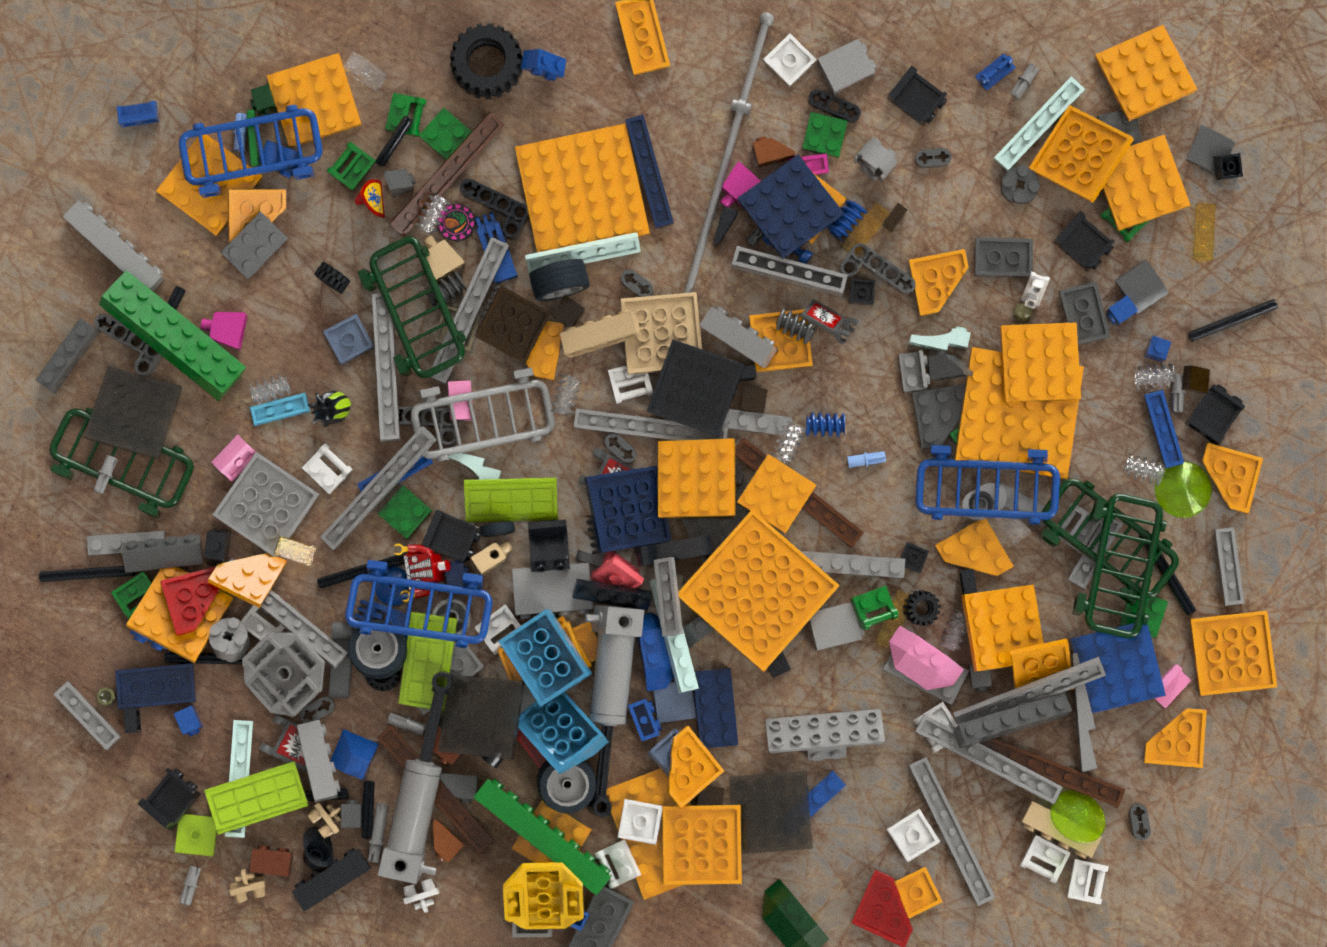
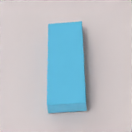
M306 393L250 407L254 426L311 412L310 407L307 406L309 403Z

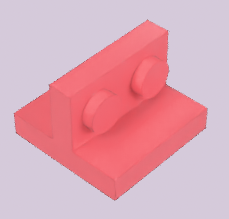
M614 551L605 553L601 566L594 570L590 576L595 582L637 588L644 581V578L639 575L640 570Z

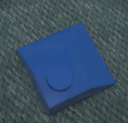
M343 729L330 762H334L335 769L365 780L379 744Z

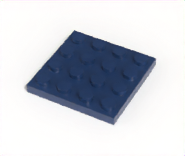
M799 154L737 198V201L782 259L844 216V212Z
M657 466L584 478L599 554L672 541L668 518L658 517Z

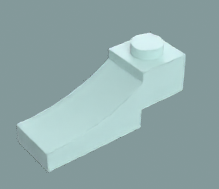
M956 327L955 329L952 328L950 333L937 336L911 334L908 344L939 352L947 351L948 346L966 350L971 332H967L966 328Z
M464 453L448 456L450 460L472 470L479 479L501 478L502 472L500 470L484 467V458Z

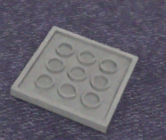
M255 452L213 513V516L272 556L277 557L320 494L258 452Z

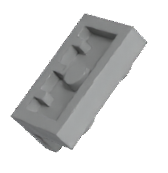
M923 350L899 354L903 393L926 390L928 388L927 385H930L929 373L925 371V366H928L927 355H923Z

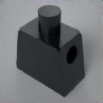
M219 529L207 531L204 560L207 565L217 566L218 564L228 562L232 531Z

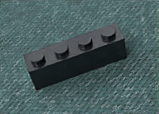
M352 848L344 853L345 857L340 861L337 858L334 859L332 864L328 866L329 868L323 872L319 869L311 874L312 879L305 882V880H302L294 885L296 889L292 893L303 911L310 909L372 869L360 849L354 850Z

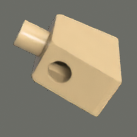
M432 235L423 240V243L430 252V256L426 258L437 283L440 282V279H445L448 275L450 276L466 266L463 259L445 240L437 243Z
M507 541L500 546L495 542L472 556L468 565L474 574L484 576L504 563L506 560L505 555L512 552L513 549ZM490 555H495L496 559L491 558Z

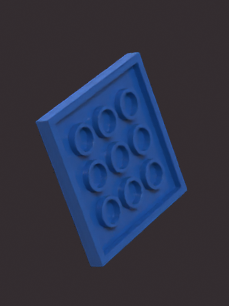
M1135 623L1116 628L1131 631ZM1148 624L1142 625L1140 633L1131 639L1100 632L1071 638L1074 653H1078L1080 664L1099 657L1106 674L1104 677L1085 684L1092 714L1166 696Z

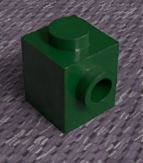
M269 84L251 89L253 99L250 102L254 111L257 110L259 115L263 114L265 116L273 114L277 110Z

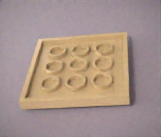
M697 292L622 298L620 300L621 311L629 310L636 314L641 332L640 337L624 341L628 375L661 372L672 339L702 349Z

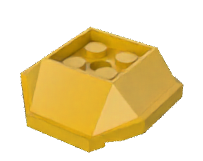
M522 863L503 884L505 920L513 922L521 928L565 929L576 921L584 919L583 883L563 863Z

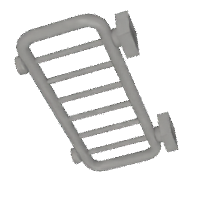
M527 368L510 373L512 380L517 379L518 383L439 399H436V396L440 394L439 386L419 390V399L424 398L425 401L416 404L411 411L414 434L421 427L418 417L419 412L430 408L439 450H427L422 456L427 459L437 458V461L440 462L449 460V455L530 439V442L542 440L541 436L550 434L555 426L547 385L538 379L529 380L528 377L534 374L532 368ZM538 387L541 390L547 417V426L537 430L535 429L527 388ZM523 389L532 431L517 433L509 392ZM505 393L513 434L499 437L490 396ZM486 397L495 438L480 441L472 400ZM468 401L476 442L461 445L453 403ZM449 404L458 446L443 449L434 407Z

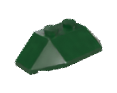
M780 879L764 891L762 919L785 947H820L829 940L827 935Z

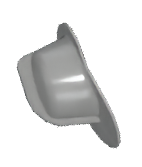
M987 483L980 486L978 509L994 510L996 483ZM999 485L998 510H1001L1007 502V494L1005 489ZM976 489L969 492L963 499V509H975ZM969 517V518H971L972 520H983V519H986V518H988V517Z

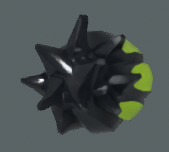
M328 391L320 396L318 393H315L317 402L307 405L314 409L311 414H316L312 423L315 424L318 420H321L324 427H327L332 423L337 424L345 420V417L350 412L351 401L342 392Z

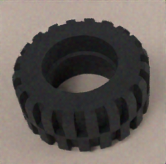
M482 23L476 24L477 27L473 29L470 26L466 29L467 32L465 34L461 32L458 36V41H454L452 45L450 65L453 76L460 88H463L469 95L474 94L475 98L481 99V96L486 97V99H492V96L502 97V93H509L512 90L511 87L517 85L519 82L518 78L522 75L521 65L523 57L517 39H514L510 31L506 32L504 27L500 25L494 27L492 23H487V26H482ZM483 46H493L501 50L505 59L504 67L501 71L490 77H481L474 74L469 66V58L476 49Z

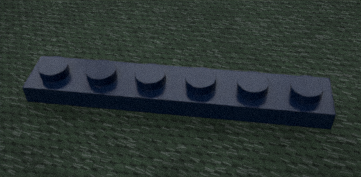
M644 115L625 119L655 229L673 225L674 221Z

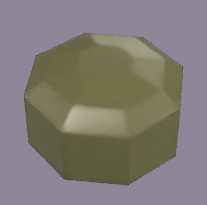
M1020 303L1014 308L1013 316L1019 322H1026L1032 317L1033 309L1025 306L1024 303Z
M109 687L101 688L96 694L97 701L103 706L112 705L116 700V693Z

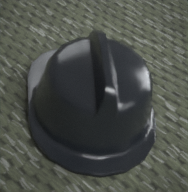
M310 827L303 834L304 851L302 858L304 863L313 872L322 867H328L333 862L330 836L323 838L318 831L320 829L318 827Z

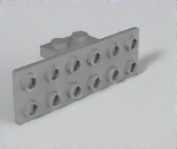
M880 709L765 720L770 754L807 750L808 761H820L822 759L846 757V747L885 743Z

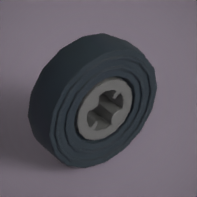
M514 522L491 523L480 527L482 537L501 536L515 532Z

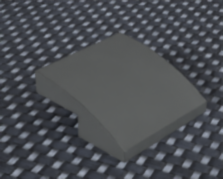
M1201 125L1186 161L1202 167V170L1216 176L1214 156L1231 154L1235 142Z
M1146 259L1114 280L1124 297L1128 295L1139 310L1136 314H1139L1169 293Z

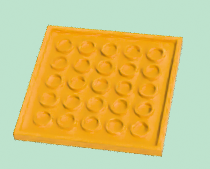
M626 123L515 147L537 253L636 232L638 237L650 234Z
M972 347L968 368L973 372V376L966 377L954 460L1032 463L1028 461V449L1048 450V462L1043 463L1055 466L1060 473V479H1068L1079 400L1004 403L1001 352ZM1079 366L1080 385L1082 383L1084 366ZM1020 470V472L1035 474V471ZM1039 471L1041 476L1052 477V474L1048 471Z
M752 509L681 588L678 594L679 599L758 669L764 672L840 585Z

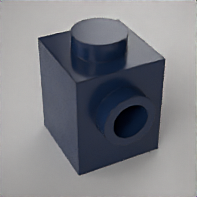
M459 560L450 562V571L445 572L447 585L463 587V574L469 573V569L464 567L463 563H459Z

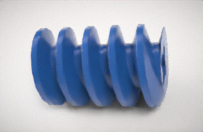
M847 200L845 202L846 206L841 207L844 216L827 227L828 231L841 242H844L841 238L842 236L849 237L846 232L847 230L853 232L851 224L858 225L855 219H863L860 213H868L861 205L854 201Z
M811 412L809 417L806 416V436H809L810 431H813L814 436H817L818 431H820L822 437H824L826 432H828L829 437H832L833 432H836L838 438L841 432L845 435V414L842 413L840 419H838L837 413H834L832 418L829 413H826L823 418L822 413L819 412L817 418H815L814 412Z

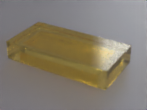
M279 535L273 554L311 566L316 547Z

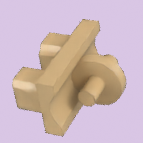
M317 803L307 816L313 824L321 818L326 822L318 830L323 838L329 837L333 833L336 835L339 833V829L331 818H334L337 823L340 822L341 818L338 813L341 812V808L339 807L335 810L330 804L326 807L330 812L328 815L320 803Z
M242 869L241 876L235 877L236 882L230 884V895L235 897L237 903L248 900L246 892L252 890L255 898L265 896L266 879L264 875L255 877L254 872L247 874L246 869Z

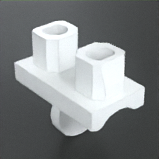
M1031 272L1021 297V301L1025 302V306L1033 309L1036 306L1039 307L1050 277H1042L1035 272Z
M432 879L421 881L424 892L417 894L414 884L404 887V904L420 900V903L414 904L415 910L423 908L424 913L429 912L428 906L434 904L433 899L425 900V898L440 893Z

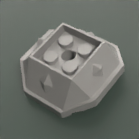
M270 632L242 658L245 685L270 713L294 717L322 691L325 661L300 633ZM284 668L288 670L289 676L284 673Z

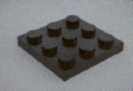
M500 286L474 337L525 364L551 312Z

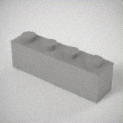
M711 306L699 326L766 368L778 350L773 346L775 342L767 337L764 339L758 337V331L752 327L746 329L742 326L744 322L735 316L733 319L726 316L728 312L718 306L715 309Z
M320 720L297 725L314 803L337 798V792H340L338 780L334 781L333 773H336L334 762H330L328 757L331 754L329 743H325L324 736L327 735L325 724L321 725Z

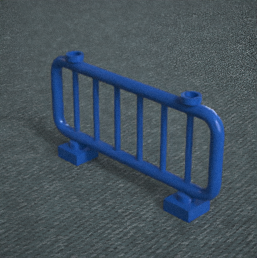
M297 105L287 106L285 112L204 127L203 123H197L192 125L193 130L184 132L179 139V150L185 179L194 186L203 185V187H198L202 198L222 195L220 186L215 184V182L297 167L292 169L296 180L315 177L313 167L308 166V164L317 162L321 158L323 150L315 113L307 108L298 109ZM299 116H307L309 118L315 153L304 158L295 118ZM292 118L299 159L284 161L277 121ZM273 122L280 162L265 165L258 124ZM254 125L262 166L247 169L239 128ZM236 129L243 169L228 172L221 132ZM217 133L224 173L209 176L202 135ZM197 136L199 138L206 176L201 178H194L191 174L186 141L189 138Z
M931 445V455L935 459L922 461L917 469L915 504L921 513L932 515L931 519L943 520V515L1028 519L1029 524L1038 525L1040 520L1051 519L1058 511L1060 473L1055 466L1043 463L1048 462V450L1028 449V461L1032 463L959 461L947 459L952 456L951 446ZM929 466H939L936 507H926L923 504L925 469ZM942 467H958L955 508H940ZM962 468H977L975 509H959ZM981 468L996 469L994 510L978 509ZM1000 469L1016 470L1013 511L998 510ZM1020 470L1035 471L1033 512L1017 511ZM1039 471H1048L1052 474L1051 508L1048 512H1037Z
M368 560V574L356 576L351 583L345 619L351 627L360 629L359 633L363 635H370L371 630L453 641L456 642L457 647L467 648L468 644L482 642L488 633L493 600L491 595L483 590V575L464 573L462 579L463 587L387 577L389 570L387 562ZM364 581L373 582L366 620H355L353 618V611L358 586ZM377 583L392 585L385 624L369 622ZM396 586L411 588L404 627L388 625ZM415 588L430 590L423 629L408 627ZM434 591L449 593L442 632L427 630ZM453 593L469 595L462 635L446 633ZM472 596L482 597L485 600L480 633L477 636L465 635Z

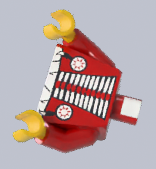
M421 544L394 545L401 546L402 551L394 553L395 555H401L403 552L407 553L404 555L407 579L439 584L444 581L443 572L450 571V562L448 560L441 561V555L434 554L433 550ZM415 588L413 598L418 599L429 596L430 590ZM403 590L400 595L408 594L410 596V592L407 590ZM409 598L406 599V600H402V602H403V603H408V602H409Z

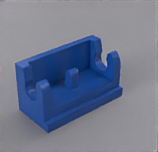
M156 101L123 107L117 106L118 123L122 128L159 122Z

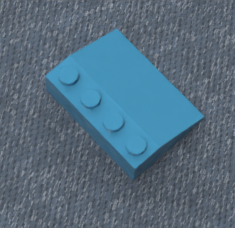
M551 609L544 610L498 641L540 707L592 675V672Z
M566 692L541 707L535 701L512 720L559 774L592 757L609 743L602 732Z

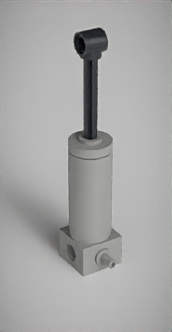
M594 605V614H586L584 617L586 622H593L592 632L598 633L590 720L598 722V725H602L601 732L609 742L599 750L596 791L593 799L587 805L588 811L599 817H606L612 809L609 795H606L613 726L626 724L634 641L635 637H642L644 610ZM601 802L602 807L597 811V804Z
M440 671L432 678L433 686L431 691L434 692L420 758L406 760L388 844L383 849L378 876L417 884L422 873L436 875L437 868L424 865L426 854L424 848L442 767L434 765L431 762L445 694H449L453 683L452 675L447 671ZM439 676L447 678L446 686L438 684L437 679ZM399 860L406 864L405 868L399 866Z

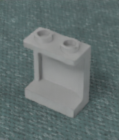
M859 39L817 59V64L833 96L839 94L842 89L875 75V63L872 59L869 60L866 54L868 50L864 43H860Z
M851 602L818 610L809 620L816 651L860 641L862 636L865 635L864 630L858 623Z

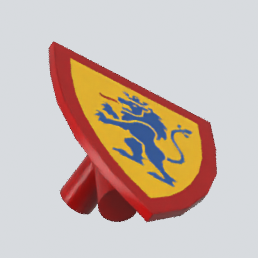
M371 179L362 186L360 193L355 198L356 205L365 204L374 215L385 218L381 180Z

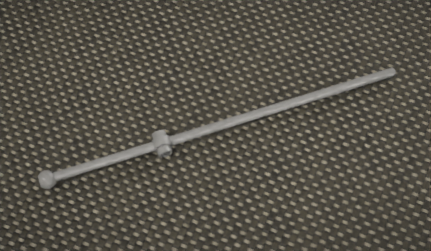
M767 12L762 13L759 17L761 27L740 99H733L731 110L736 111L684 293H692L741 120L744 114H750L752 104L747 103L768 26H771L774 22V16Z

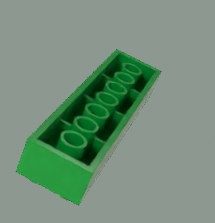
M127 270L102 295L99 306L218 402L243 375L246 366Z
M496 778L493 780L487 779L473 798L553 862L563 863L587 889L597 896L612 877L610 874L611 870L603 863L598 865L594 861L596 858L588 851L584 854L579 850L581 846L573 839L568 841L564 838L565 833L558 827L553 829L549 826L550 821L543 815H539V817L533 813L535 809L529 804L520 803L518 801L520 797L514 792H506L503 789L505 785Z

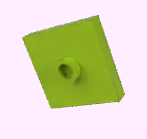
M185 814L178 822L175 853L214 856L217 830L213 818L210 816Z

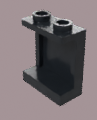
M911 65L888 94L887 99L923 126L926 122L929 124L936 116L934 112L937 108L941 109L945 105L947 93L945 91L942 93L929 83Z
M1080 211L1054 240V243L1088 272L1091 268L1095 270L1102 262L1100 258L1103 254L1107 256L1114 249L1112 244L1115 240H1110Z
M1213 384L1208 389V393L1204 395L1185 423L1215 445L1221 443L1225 433L1239 413L1245 408L1240 398L1234 395L1233 397L1226 393L1227 390L1218 384L1217 386Z
M436 509L421 545L466 563V560L469 561L473 555L474 550L471 548L474 542L478 543L480 539V528Z
M566 520L528 523L531 572L570 569Z
M167 768L165 770L167 775L147 799L142 798L138 805L163 827L173 830L201 793L196 790L198 786L191 780L187 782L182 778L184 774L176 768L174 770Z

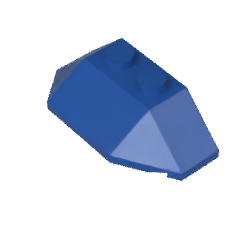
M653 613L644 614L642 637H637L646 690L648 692L665 689L673 679L674 674L665 640L662 637L659 617Z

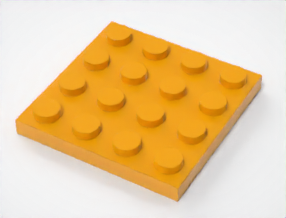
M1164 25L1095 54V59L1128 122L1197 91V87Z
M339 53L267 75L278 113L285 112L286 107L290 105H297L298 109L307 108L312 110L317 117L321 138L362 125ZM307 116L295 117L300 145L313 141L309 118ZM292 118L281 120L289 147L297 146Z
M1069 105L1029 166V169L1037 175L1093 203L1134 139L1132 136Z
M202 135L209 176L224 173L219 143L208 135ZM197 137L187 152L192 176L194 178H201L206 176L199 138ZM224 148L228 172L242 170L241 159ZM180 159L156 192L218 237L228 224V189H255L263 179V176L256 174L215 182V184L220 186L222 195L202 198L198 187H203V185L194 186L186 181Z
M1165 135L1129 146L1102 188L1118 231L1190 207L1189 199Z
M1077 323L1000 326L1004 403L1081 399Z
M734 438L658 441L659 518L735 516Z
M179 567L162 568L127 622L126 627L195 663L209 640L211 626L222 619L233 601V597L219 590L196 631L176 637L160 581L185 575L188 572Z
M1034 584L961 595L974 672L1012 666L1010 651L1044 643Z
M1267 611L1189 619L1199 696L1277 687Z
M740 805L684 806L680 809L678 806H662L664 885L742 884Z

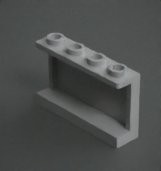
M589 563L570 564V569L562 571L531 572V567L512 569L515 615L520 616V619H531V615L540 614L546 609H551L553 613H558L559 616H568L573 611H578V615L589 614V610H593L592 601L572 598L576 579L590 581Z

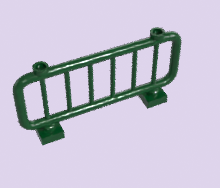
M411 236L403 237L374 252L369 261L372 272L362 269L357 273L364 289L372 292L377 289L375 283L378 285L407 355L406 357L399 354L393 357L400 375L407 377L413 374L412 368L420 378H429L462 361L465 355L463 342L466 341V337L462 331H457L426 258L430 256L426 245L421 246L418 239ZM406 244L413 245L416 251L415 255L381 272L379 271L377 261L380 257ZM418 257L424 271L387 289L382 275ZM425 274L431 288L394 306L389 292ZM433 291L438 305L401 323L396 309ZM440 308L445 322L408 340L403 326ZM447 325L452 340L416 357L410 343ZM455 343L457 348L455 357L426 371L420 368L418 360Z
M88 407L85 411L76 408L66 412L49 448L52 458L60 462V465L53 463L51 471L54 474L71 481L74 473L70 471V468H73L98 479V471L88 466L105 430L108 429L120 434L110 455L114 457L123 436L137 442L120 480L112 477V479L109 478L108 484L146 500L147 504L141 502L138 509L157 519L161 514V511L157 509L158 506L172 508L177 505L194 469L191 458L183 454V449L177 446H173L171 449L96 416L97 412ZM79 416L85 419L70 453L68 457L60 455L57 452V447L71 418ZM90 421L101 426L102 429L85 465L72 460L71 457ZM143 444L155 451L136 488L123 481L140 445ZM159 451L172 457L155 495H152L140 489ZM177 459L185 463L186 470L172 499L166 501L158 496Z
M1070 478L1060 485L1059 499L1069 486L1077 487L1082 491L1058 524L1051 519L1042 520L1050 529L1045 528L1038 537L1054 548L1061 541L1058 536H1061L1095 562L1097 554L1092 549L1099 541L1101 532L1089 548L1076 539L1091 519V513L1073 536L1061 528V526L1085 494L1094 501L1097 499L1104 500V507H1106L1108 501L1093 491L1095 486L1090 481L1086 480L1083 483L1078 479ZM1051 498L1044 506L1042 512L1050 510ZM1114 506L1113 513L1125 515ZM1118 518L1128 526L1123 533L1124 535H1127L1133 529L1144 539L1151 541L1152 534L1138 523ZM1120 538L1111 551L1115 552L1124 538ZM1165 538L1162 541L1158 540L1157 548L1160 550L1155 556L1154 563L1164 552L1171 558V564L1153 589L1148 592V599L1159 594L1179 565L1178 555L1171 549L1173 544ZM1141 542L1131 556H1136L1145 543ZM1108 554L1103 561L1102 568L1123 573L1132 560L1128 559L1119 571L1107 562L1112 556ZM1145 570L1143 571L1140 577H1144ZM1113 575L1127 586V588L1123 586L1118 592L1135 596L1138 594L1140 596L1141 587L1139 583L1141 581L1133 582L1129 578ZM1118 596L1130 606L1137 602L1135 599Z
M1117 493L1109 498L1106 507H1104V500L1097 499L1093 503L1090 521L1098 523L1102 518H1104L1088 600H1086L1087 594H1076L1072 614L1080 616L1085 611V622L1091 630L1131 639L1140 633L1142 625H1147L1149 614L1145 613L1160 531H1165L1167 521L1163 520V509L1157 502ZM1117 501H1124L1150 507L1156 512L1155 521L1152 522L1113 513L1114 505ZM1112 516L1152 525L1151 541L1109 531ZM1108 535L1150 544L1147 559L1106 550ZM1110 554L1146 563L1144 577L1103 569L1104 555ZM1101 572L1142 581L1140 597L1098 587ZM1097 591L1139 600L1137 614L1133 615L1095 606ZM1098 610L1135 619L1134 628L1131 631H1125L1096 624L1092 619L1093 612Z

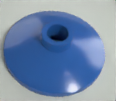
M392 567L389 568L387 577L407 579V573L401 568ZM377 583L376 595L383 603L388 604L391 593L390 585ZM396 587L393 606L403 603L402 600L409 598L408 594L400 595L403 590L409 591V587Z

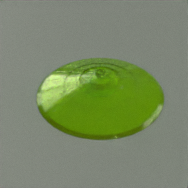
M1184 461V464L1166 469L1163 468L1157 476L1155 482L1156 499L1162 509L1172 516L1179 518L1193 517L1201 513L1211 499L1212 485L1209 476L1195 463Z
M1066 791L1059 794L1055 804L1051 805L1050 812L1053 824L1066 838L1078 843H1089L1098 839L1104 832L1106 824L1104 812L1092 797L1076 791Z

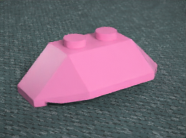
M902 626L898 627L889 641L894 668L925 690L953 686L964 670L947 655Z

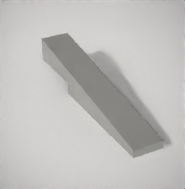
M1078 653L1070 654L1071 667L1080 664ZM1085 684L1073 689L1080 772L1097 768L1088 731L1096 729Z

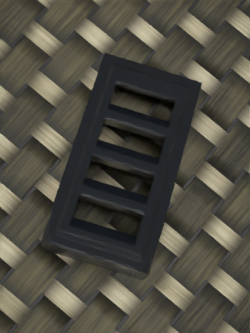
M727 207L723 208L713 242L715 247L720 245L738 215V210Z

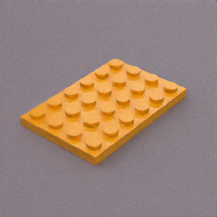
M661 768L607 789L606 795H609V801L612 806L611 813L618 832L625 799L660 806H677L667 794L669 777ZM689 801L685 806H692V805H691V803H690V801ZM662 809L656 845L625 839L641 873L640 876L636 877L644 900L682 886L664 885Z

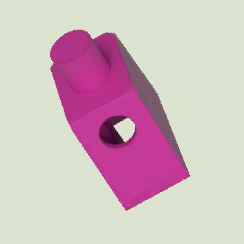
M738 161L722 186V191L726 195L720 203L727 208H730L734 202L742 207L737 198L761 180Z
M214 312L213 320L202 319L200 329L210 331L209 337L215 342L241 351L248 315L243 312Z

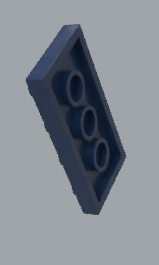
M193 663L115 670L118 709L196 702Z
M731 668L694 671L699 687L693 690L699 740L706 748L738 745Z

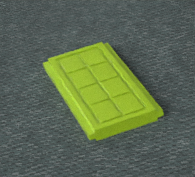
M557 478L464 480L466 522L558 520Z
M411 612L409 628L423 629L426 614ZM430 614L427 630L442 632L445 617ZM449 617L446 633L456 634L458 619ZM408 635L407 657L403 668L398 704L431 708L434 692L431 691L433 686L432 678L440 671L450 673L454 648L453 641ZM439 676L437 679L438 684L446 686L447 678ZM445 694L442 711L445 710L447 694Z
M295 762L204 790L218 835L308 806Z

